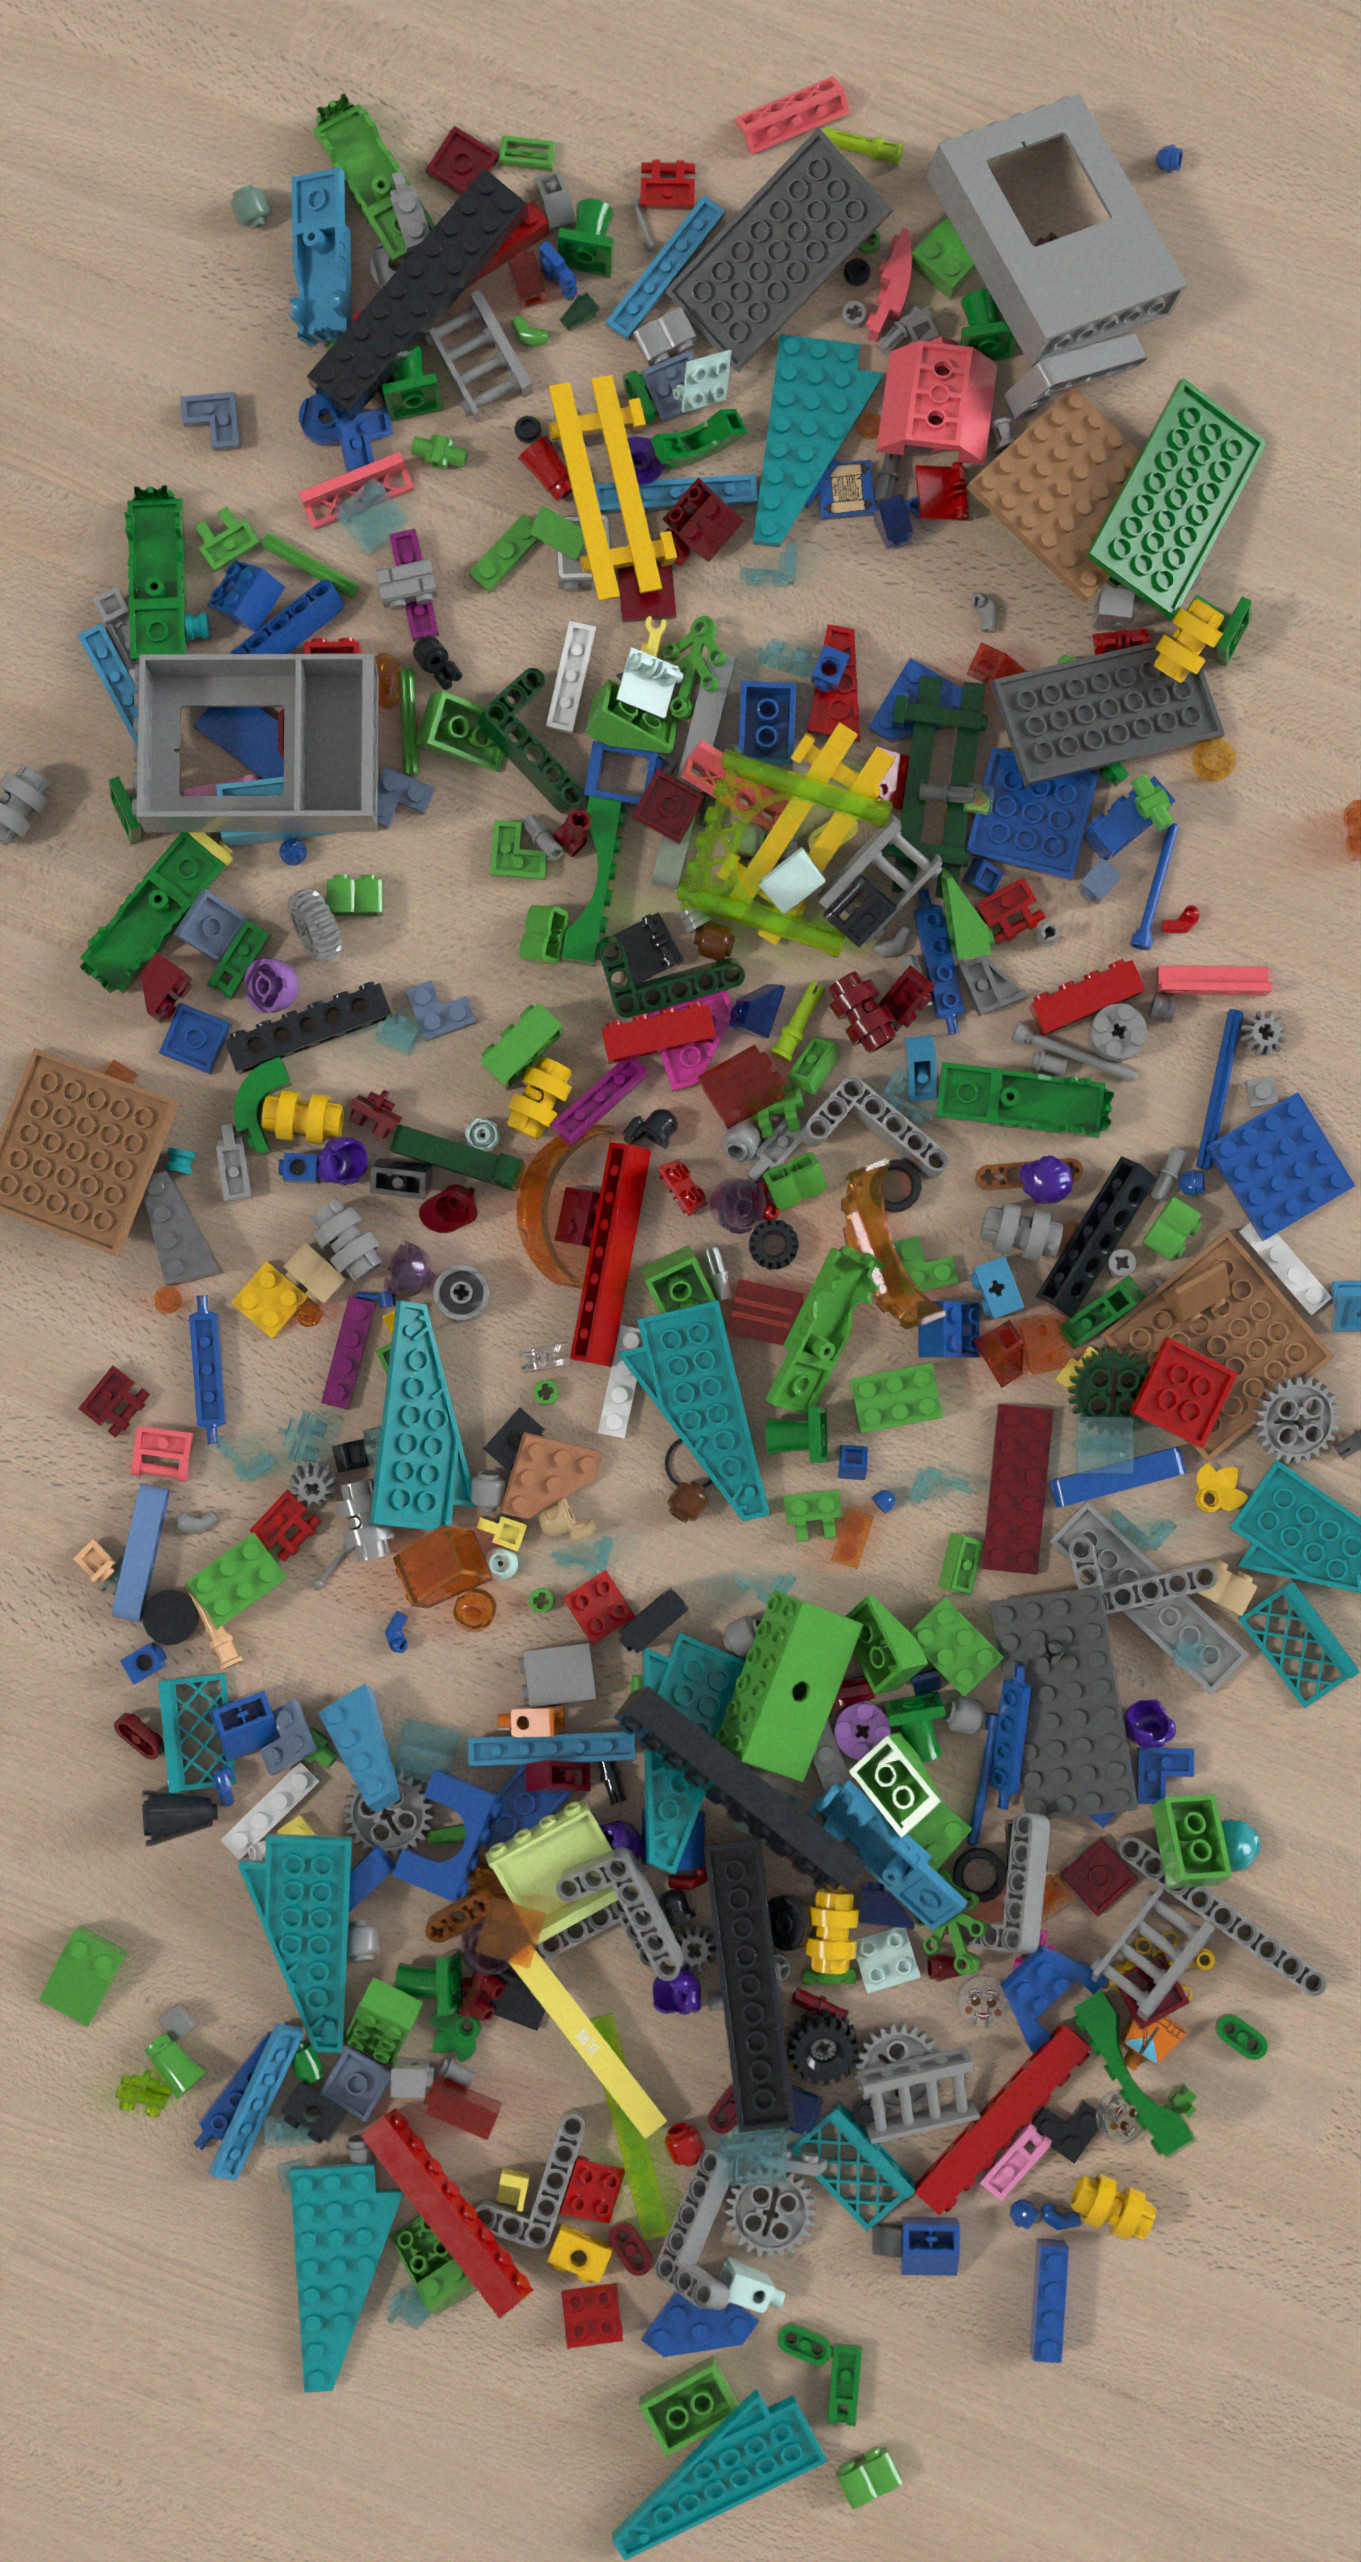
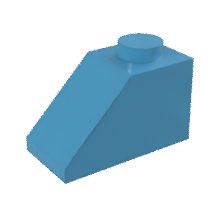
M933 1037L905 1038V1063L909 1101L937 1099L936 1052Z

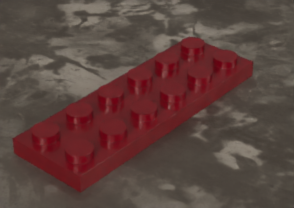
M1006 1404L997 1405L981 1569L1038 1575L1054 1409Z

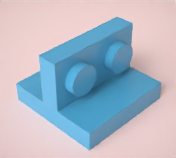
M1332 1281L1330 1289L1335 1308L1331 1323L1333 1332H1361V1281Z

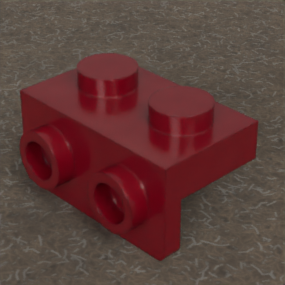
M911 965L878 1003L880 1007L888 1005L897 1023L892 1029L896 1032L903 1025L908 1028L918 1017L914 1012L917 1008L922 1011L932 1000L929 994L935 988V985Z
M570 1187L565 1188L554 1241L590 1248L600 1193Z

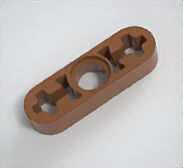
M475 1888L468 1892L464 1898L460 1897L459 1901L452 1902L430 1916L425 1929L427 1938L436 1943L444 1942L487 1916L493 1907V1893L486 1888ZM462 1911L467 1915V1918L457 1919L452 1913Z

